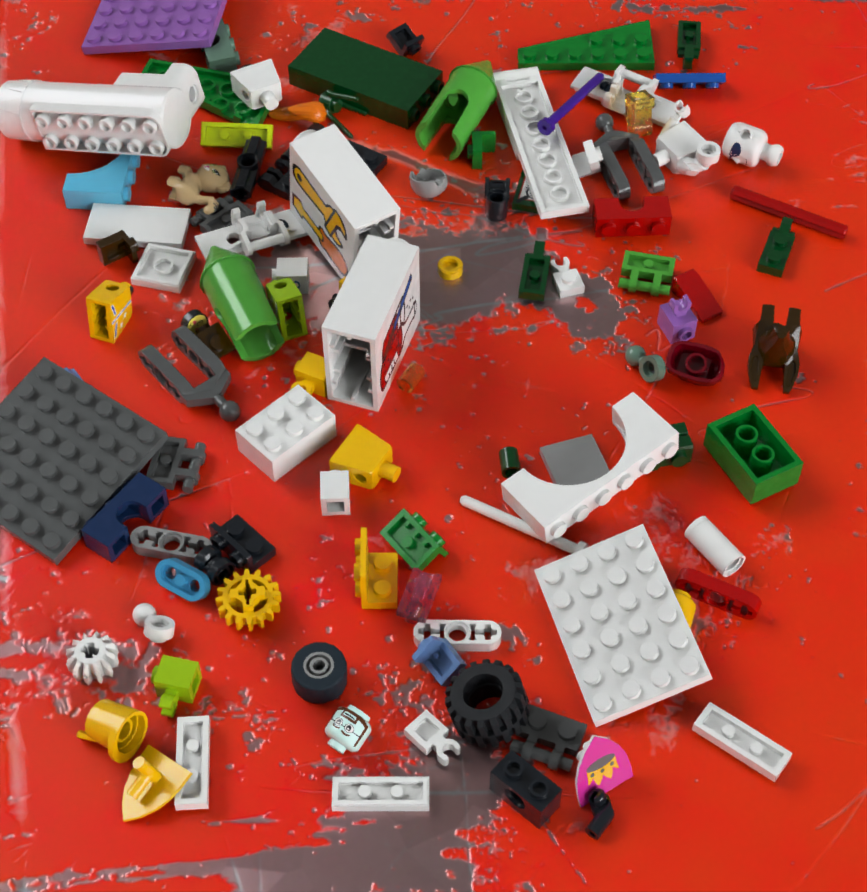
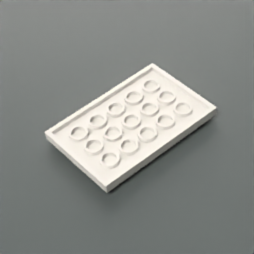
M643 524L534 570L596 727L712 680L711 673Z

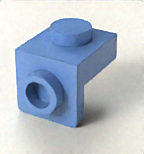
M429 636L420 642L418 649L412 655V659L415 662L425 664L438 683L445 687L451 684L450 680L453 676L459 675L461 668L467 666L465 661L445 638Z

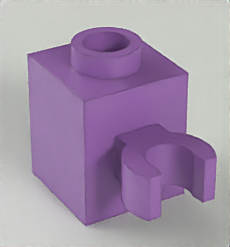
M684 294L682 299L675 300L671 298L668 303L662 304L659 307L657 324L670 344L677 341H688L695 337L698 319L690 309L692 302L687 294Z

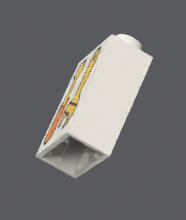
M335 124L318 131L313 129L305 130L293 142L289 143L290 211L342 279L344 276H347L368 234L386 239L391 237L398 238L401 208Z

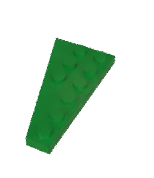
M649 20L519 48L517 53L518 69L537 66L539 70H582L586 66L594 70H616L620 64L624 65L627 70H654L655 67Z
M150 58L142 73L165 74L173 62ZM192 66L198 74L205 95V99L200 107L234 123L263 124L269 110L265 106L255 110L248 107L232 91L229 72Z

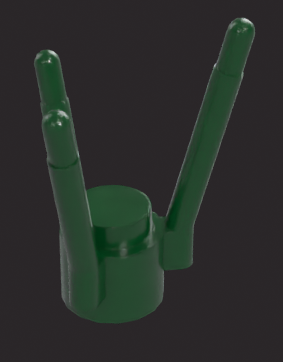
M328 89L321 94L318 102L323 103L327 111L326 117L352 139L353 134L331 113L340 112L342 107L362 115H367V111L341 100L357 102L359 100L358 97L336 93Z

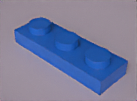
M656 73L653 75V79L659 80V89H672L673 85H682V89H694L696 84H705L706 89L719 88V84L726 82V73Z

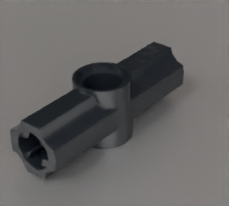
M252 136L246 140L243 152L237 158L238 167L230 188V195L242 202H246L247 199L252 197L257 179L261 176L260 169L267 150V142L263 141L259 136Z

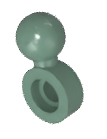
M633 345L626 350L625 359L627 363L631 366H639L640 375L646 382L660 381L664 378L666 365L661 356L657 354L646 356L644 348L638 345Z

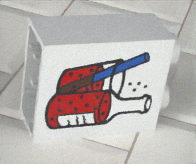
M367 235L321 326L328 399L379 412L420 321L419 246L411 245L397 237L386 239Z

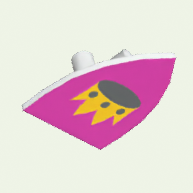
M592 735L590 740L583 744V750L579 751L576 756L579 763L575 787L579 806L582 808L590 803L588 795L593 789L600 788L606 793L633 777L627 753L619 744L607 737Z

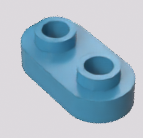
M178 558L161 560L156 566V580L167 590L188 601H198L208 596L211 589L210 579L199 569ZM172 568L175 569L176 576H173ZM196 581L199 582L200 589H197Z

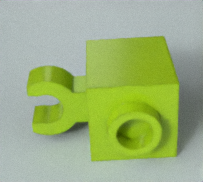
M163 655L159 666L155 665L151 675V683L154 684L157 697H161L158 705L159 708H162L161 715L173 718L178 701L193 704L202 679L199 662Z

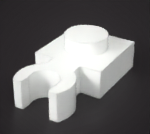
M563 257V265H557L554 259L551 260L550 264L552 282L560 298L582 294L585 290V285L577 268L569 270L570 260L567 257Z
M427 709L404 729V735L425 755L434 750L438 762L444 766L449 764V758L443 753L444 751L452 750L456 755L460 754L461 747L459 743L454 739H446L449 735V729Z

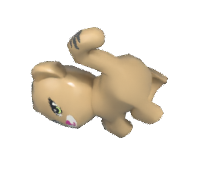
M202 164L196 173L193 172L190 166L180 165L177 172L182 175V180L178 176H170L167 180V185L172 187L169 200L180 202L187 206L194 204L206 205L203 211L207 215L214 213L219 203L213 196L200 195V192H218L222 194L228 192L231 188L229 175L224 165Z

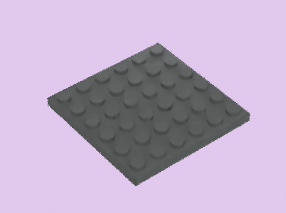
M43 357L0 403V527L58 565L83 537L81 530L89 519L94 518L103 509L105 503L109 499H113L122 490L124 484L132 480L169 439L167 432Z

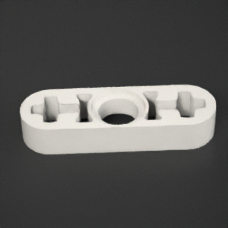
M426 619L419 621L413 630L414 643L417 647L424 640L425 631H429L430 636L440 637V631H444V638L449 641L456 651L490 652L497 649L501 643L502 633L500 626L490 620ZM454 630H460L465 633L466 637L461 641H454L449 637V634ZM471 631H475V640H471ZM485 632H490V640L485 639Z

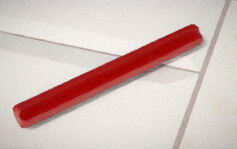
M736 185L731 190L730 199L781 218H792L794 223L842 240L848 232L847 225Z

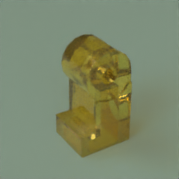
M646 90L625 94L627 129L629 133L638 134L639 137L651 135L653 132L652 107H654L655 98Z

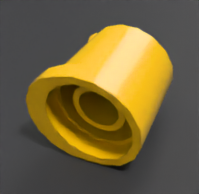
M102 699L91 708L86 718L85 731L78 730L77 738L103 745L108 749V754L113 761L119 764L131 759L138 751L146 735L148 718L146 713L109 699Z

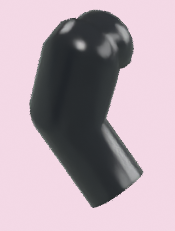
M600 788L593 789L588 795L594 818L585 828L586 833L596 840L601 837L614 818L611 800L608 794Z

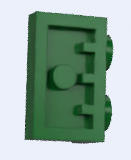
M403 508L379 533L411 568L420 574L439 553L446 557L449 552L443 547L446 543L445 540L436 531L433 530L430 533L425 528L428 523L418 512L412 515Z

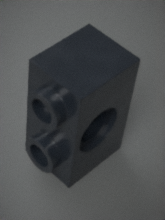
M512 749L490 772L489 789L538 829L560 807L562 789Z

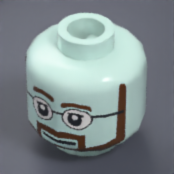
M349 705L348 708L339 707L325 726V733L330 738L327 744L341 754L345 750L358 752L372 731L371 725L368 723L370 717L353 705Z

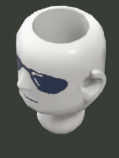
M735 122L730 126L722 145V153L726 158L735 161L736 164L741 163L748 167L756 166L760 160L765 161L771 167L777 166L784 152V148L781 145H771L768 143V135L764 130L744 122Z

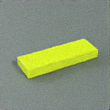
M201 121L200 145L202 147L244 149L246 140L252 136H259L263 141L267 142V150H272L274 126L271 124Z

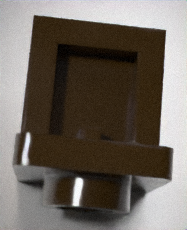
M123 230L96 242L99 258L104 266L125 256H128L133 263L138 262V244L133 237L129 238Z
M219 322L212 326L206 323L195 331L196 336L219 359L235 350L234 345Z

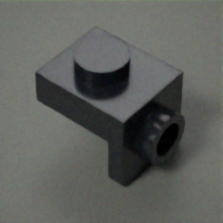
M407 23L389 31L386 36L398 54L403 57L408 54L412 56L419 52L422 48L421 44L425 39L422 34L416 37Z

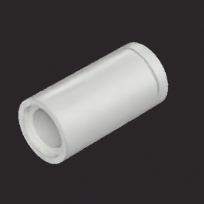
M706 516L697 518L686 529L684 536L723 577L732 575L743 565L746 557Z

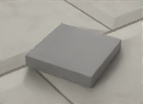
M592 434L540 447V456L553 484L578 485L588 483L610 471Z

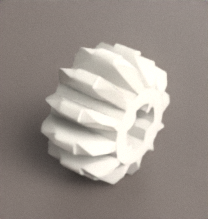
M97 631L92 637H88L87 634L83 633L81 641L73 639V648L66 649L68 671L73 674L77 681L84 679L88 685H90L93 679H97L102 684L103 676L113 677L112 668L119 667L117 645L112 643L108 635L101 637Z

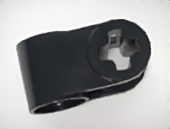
M485 177V216L487 219L498 222L507 217L510 178L490 180L489 177Z

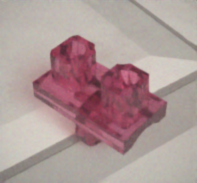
M414 567L397 608V616L403 617L406 622L415 625L418 622L426 623L441 584L442 575L429 574Z

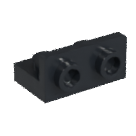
M238 514L221 527L215 522L209 525L212 545L216 546L220 551L223 550L238 569L241 567L244 570L249 569L250 574H252L276 555L275 547Z

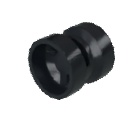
M208 545L200 550L193 562L194 567L206 573L214 586L223 584V580L225 578L229 579L235 569L234 563L227 557H222L221 551L214 545Z

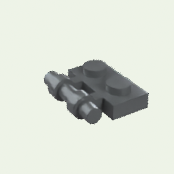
M227 195L224 198L219 197L216 199L219 205L214 213L207 215L204 213L203 208L196 211V215L190 218L189 221L193 227L200 225V231L207 233L231 226V209L239 207L241 218L254 215V212L239 200L234 202L232 196Z
M169 437L152 457L146 476L170 490H174L176 481L183 482L182 491L192 493L194 486L198 484L200 479V466L205 463L206 445L197 442L194 449L187 448V439ZM183 461L190 462L188 469L181 468Z
M529 704L530 714L527 715L528 722L526 726H520L522 732L518 735L527 740L522 742L513 739L509 751L512 749L515 753L520 754V757L524 760L530 761L534 759L548 764L547 768L557 771L559 768L570 772L574 760L563 755L566 753L577 756L587 731V724ZM538 743L554 750L550 752L536 746Z

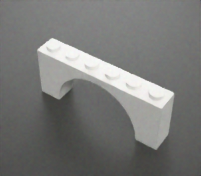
M634 392L612 406V423L621 433L626 446L619 462L607 474L588 483L559 485L543 481L522 468L501 483L503 500L545 543H548L553 538L561 537L567 528L576 522L583 521L591 511L598 506L607 504L612 496L621 490L628 489L637 478L643 474L650 473L658 463L665 458H671L679 449V432Z

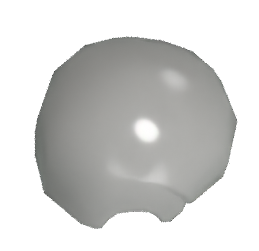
M421 167L418 174L415 175L411 171L409 175L412 190L416 195L425 199L440 195L448 185L447 175L440 169H425Z

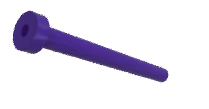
M597 73L549 118H542L537 124L540 133L550 135L555 130V124L604 80L603 73Z

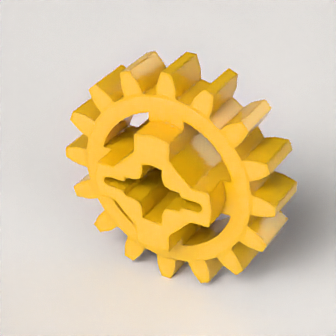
M245 569L242 576L237 572H233L234 579L231 581L225 578L223 580L224 587L217 588L218 597L215 598L220 618H225L227 626L235 622L236 629L239 631L243 625H247L249 631L253 630V625L255 624L264 628V620L267 619L273 622V612H280L279 603L282 602L278 583L272 582L270 574L262 577L261 570H257L252 575L249 569ZM250 595L251 599H249V604H247L248 596Z

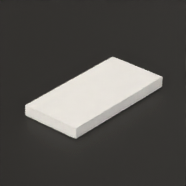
M93 203L83 235L84 244L96 245L97 241L123 230L129 238L133 237L138 247L146 248L148 243L183 249L190 224L189 219L192 216L191 209Z

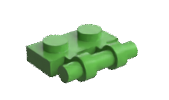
M625 250L621 275L629 276L630 279L620 277L618 288L628 289V292L633 293L636 291L649 292L651 296L657 297L659 294L669 296L671 286L661 284V282H672L676 258ZM638 278L653 280V283L639 281Z

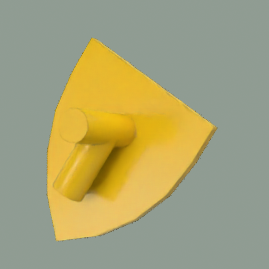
M148 745L143 753L134 759L133 768L124 787L122 800L123 821L128 822L140 819L159 810L174 798L191 777L192 773Z

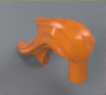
M312 101L270 110L268 114L271 118L279 121L306 120L320 123L326 120L327 111L323 103Z

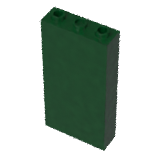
M324 28L288 65L289 82L291 85L319 96L329 89L336 93L358 97L359 100L357 102L341 100L367 111L369 115L405 129H409L414 122L419 120L423 111L431 106L432 101L444 87L443 71Z

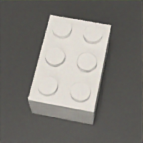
M296 385L235 429L238 451L275 482L337 436L335 414L300 385Z

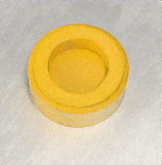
M455 256L441 258L437 264L438 275L445 280L458 279L463 273L462 261Z

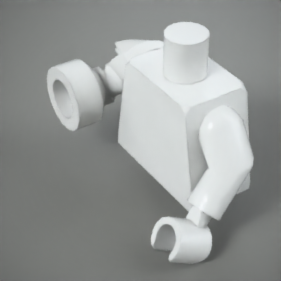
M678 100L674 104L676 114L674 117L671 116L658 135L656 150L652 155L659 167L665 165L673 174L696 176L699 172L708 170L712 164L719 161L721 148L713 141H706L685 120L680 122V119L687 118L691 111L688 104L681 110L684 103L682 100Z

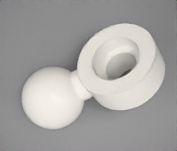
M141 603L134 608L132 613L133 620L137 625L144 627L143 633L150 641L164 643L174 636L175 621L173 619L157 615L155 608L149 603Z

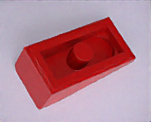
M694 269L674 277L671 291L679 299H682L683 295L687 294L692 302L690 309L701 323L723 314V310Z

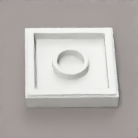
M148 243L130 278L131 284L180 294L197 259L196 252Z

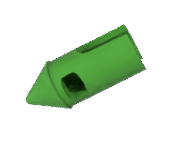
M489 60L457 66L451 71L448 82L416 128V140L424 151L444 124L450 123L456 125L452 131V137L456 142V146L449 157V161L456 159L472 136V131H475L488 108L497 98V88L492 65Z
M212 246L201 274V290L206 294L216 316L226 328L242 360L258 361L271 356L281 348L285 341L277 326L279 322L267 300L265 288L255 271L253 261L244 255Z

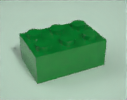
M755 404L707 425L703 445L750 504H754L798 483L804 464L803 461Z

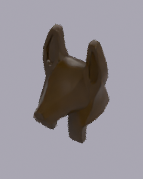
M763 304L760 321L753 327V347L748 357L747 372L751 389H758L763 366L782 368L783 394H789L798 377L800 365L798 347L802 335L800 326L801 309L789 308L786 325L784 326L774 323L775 306Z

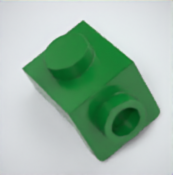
M472 131L471 144L467 145V159H472V169H482V152H495V131Z

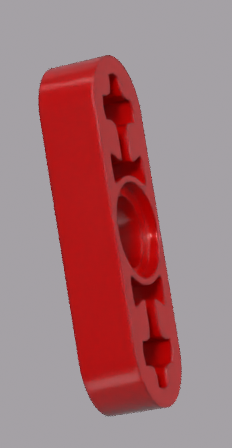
M692 568L681 569L675 581V587L687 592L692 598L743 619L751 620L756 618L762 605L761 599L754 593Z

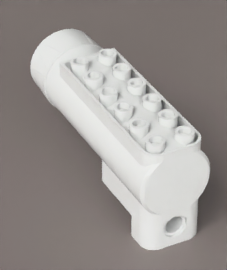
M172 63L165 74L122 72L113 85L49 82L37 79L8 80L0 87V131L10 139L43 142L46 150L164 157L168 155L171 149L181 147L186 141L190 132L191 119L203 103L205 95L196 70L185 63Z

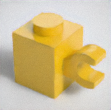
M307 351L302 360H298L295 364L293 373L296 382L292 384L291 389L296 385H300L311 395L314 393L326 397L324 357Z

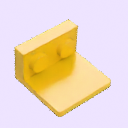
M361 527V537L355 538V597H361L362 609H398V553H368L367 527Z

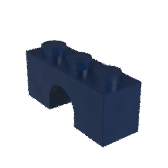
M139 472L132 480L124 484L122 490L113 499H109L105 503L103 509L94 518L89 519L85 523L81 532L86 547L113 563L131 544L128 528L123 523L130 518H142L151 524L169 505L166 488Z

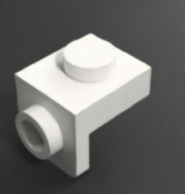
M592 139L583 142L585 151L572 155L579 178L601 172L599 161L603 160L599 146L594 147Z

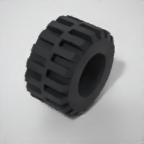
M485 659L481 664H477L475 661L470 663L471 667L467 669L461 668L459 670L460 675L451 678L452 686H447L445 691L447 695L445 705L458 734L462 739L466 738L468 743L474 745L477 742L479 747L486 748L487 744L497 747L501 741H505V743L510 742L513 734L518 736L522 732L520 726H526L528 722L527 715L530 714L529 700L520 676L517 672H514L513 667L508 664L504 666L502 661L498 660L491 663L490 659ZM487 698H500L495 705L489 708L475 709L481 701Z

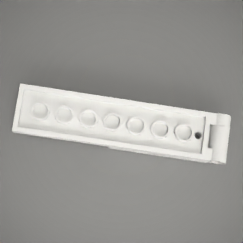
M538 67L493 72L497 88L496 102L517 160H520L540 219L588 213L590 205L558 122L555 124V130L550 135H543L538 130V122L544 117L549 118L554 113Z

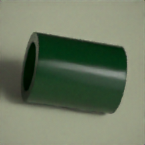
M515 447L502 448L499 451L501 472L503 477L509 478L521 470L519 454Z

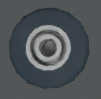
M314 642L301 648L295 654L291 664L292 682L296 693L302 699L317 704H324L339 697L347 685L348 675L347 662L343 653L336 646L326 642Z

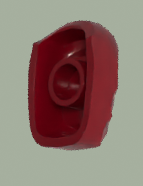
M677 341L671 345L668 352L666 369L670 374L686 382L700 386H714L724 376L725 364L720 351L713 347L694 342Z

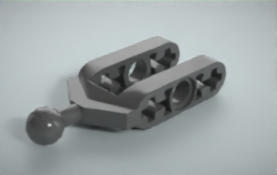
M608 113L598 115L595 121L596 127L605 134L593 144L594 147H600L603 160L599 161L601 174L613 197L624 200L629 199L631 195L629 181L613 153L628 149L631 160L648 191L651 194L664 191V175L645 140L640 138L638 134L614 130L613 117Z
M185 325L173 330L171 336L179 350L209 378L197 387L193 388L187 379L153 345H148L138 351L139 358L144 367L180 403H184L187 407L216 404L220 408L219 414L223 420L232 422L239 418L241 408L238 403L231 400L227 401L223 397L231 382V373L225 368L222 361Z

